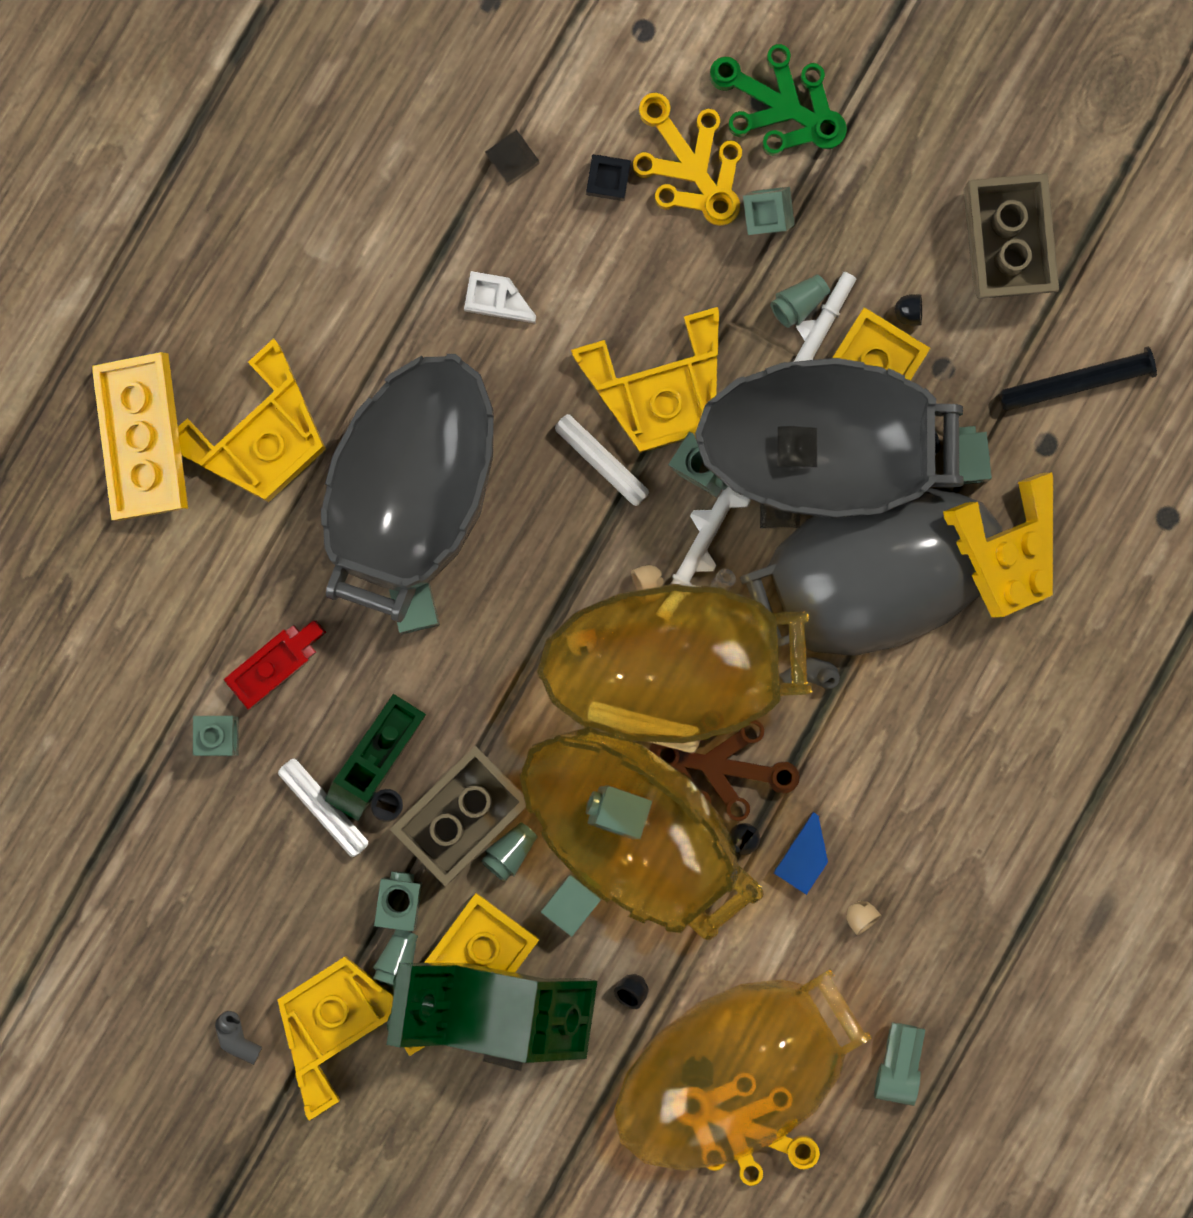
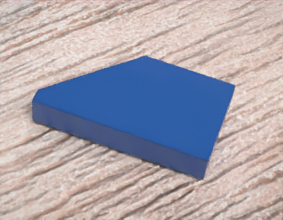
M812 812L773 871L774 874L806 895L828 863L819 815Z

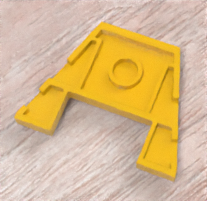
M718 307L684 316L683 320L694 353L693 357L616 378L605 340L571 350L574 360L639 453L683 441L689 432L695 434L705 405L716 396Z
M274 338L248 361L254 370L274 390L273 393L219 443L213 446L188 418L178 426L181 455L184 458L268 503L326 450L283 350Z
M1052 472L1040 473L1018 482L1026 522L991 537H985L978 502L963 503L943 511L947 525H954L960 537L956 544L961 554H968L976 572L972 574V577L991 617H1005L1053 595Z
M344 956L277 999L289 1049H291L298 1086L300 1087L304 1102L305 1115L309 1121L340 1101L339 1096L319 1065L387 1022L392 1010L394 995L380 983L373 980L369 974L347 956ZM425 1046L404 1048L408 1055L411 1056Z

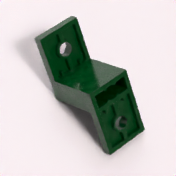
M398 963L397 973L393 980L394 996L391 1014L387 1021L388 1037L386 1045L399 1048L445 1045L523 1063L587 1059L598 981L587 978L544 979L469 963Z

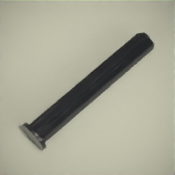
M1148 346L1144 347V353L1003 389L1000 392L1001 405L1004 410L1009 411L1150 374L1153 378L1157 376L1155 359Z

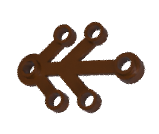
M712 712L707 714L703 718L702 723L696 726L694 730L700 732L701 742L709 735H720L725 729L726 722L721 714ZM710 717H717L721 722V727L716 732H711L706 727V721ZM757 720L744 722L740 731L705 755L691 754L670 748L675 752V759L672 763L666 764L660 759V753L663 749L669 747L652 743L648 751V760L651 767L659 774L672 775L687 797L689 809L697 814H702L709 810L711 798L707 792L698 789L685 767L703 771L725 803L727 815L735 821H742L748 817L750 805L744 798L737 795L724 774L768 782L770 787L779 793L793 791L800 779L797 768L789 762H778L772 767L727 759L747 744L757 743L763 738L764 727ZM749 724H755L759 727L760 734L755 739H749L745 735V728ZM781 770H787L791 774V781L787 785H781L777 781V774ZM697 794H702L707 799V804L703 809H695L692 806V798ZM736 801H740L745 805V813L740 817L734 816L730 810L731 805Z

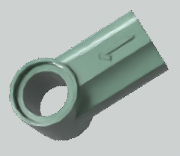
M891 1022L884 1063L880 1064L876 1077L875 1099L910 1106L915 1105L920 1086L921 1072L918 1068L925 1036L924 1028Z

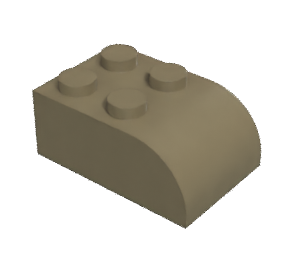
M1048 173L969 180L963 191L971 273L976 297L978 299L1058 292L1059 282Z
M475 745L390 830L444 886H447L531 802Z

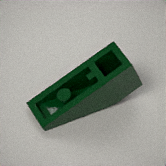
M392 694L332 782L325 801L356 821H359L426 714L395 694Z

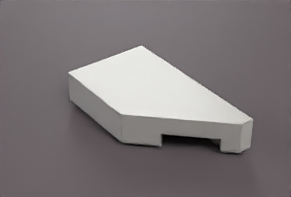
M470 272L464 306L465 312L536 323V315L520 295L510 278Z

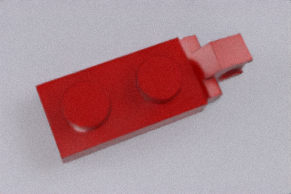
M313 620L301 631L295 625L291 626L288 630H282L223 680L244 706L251 710L310 661L309 658L317 653L311 645L327 632L317 620Z

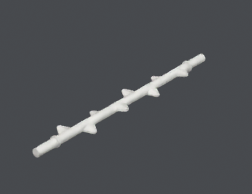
M847 272L842 273L826 304H822V311L817 320L803 321L799 326L796 325L805 342L794 362L813 360L836 317L839 318V311L857 280L853 275ZM727 487L720 493L712 510H693L690 517L698 528L699 533L677 573L672 575L673 580L657 607L656 614L669 620L686 587H690V580L694 573L714 571L716 564L707 549L730 508L748 507L751 502L749 498L735 493L730 487Z

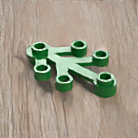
M773 45L767 54V63L774 70L780 93L742 73L739 63L731 57H720L713 62L710 69V81L715 88L722 91L737 88L771 107L770 109L751 114L744 111L732 114L728 126L734 136L744 137L751 130L794 120L805 127L786 134L777 130L766 133L762 142V147L766 154L778 156L785 149L811 142L821 149H833L843 142L847 132L846 122L839 113L829 108L822 84L825 72L819 64H807L803 68L800 77L803 86L809 89L814 110L812 112L799 103L789 68L791 53L785 45ZM776 51H780L785 54L786 60L783 63H776L772 60L771 55ZM729 66L733 70L732 76L728 78L720 76L719 68ZM810 70L818 72L820 79L817 82H810L806 79L805 74ZM738 118H742L747 121L748 127L744 130H737L733 126V122ZM823 123H831L835 131L831 135H825L821 132L820 126ZM771 137L779 138L782 146L779 149H771L767 145V140Z

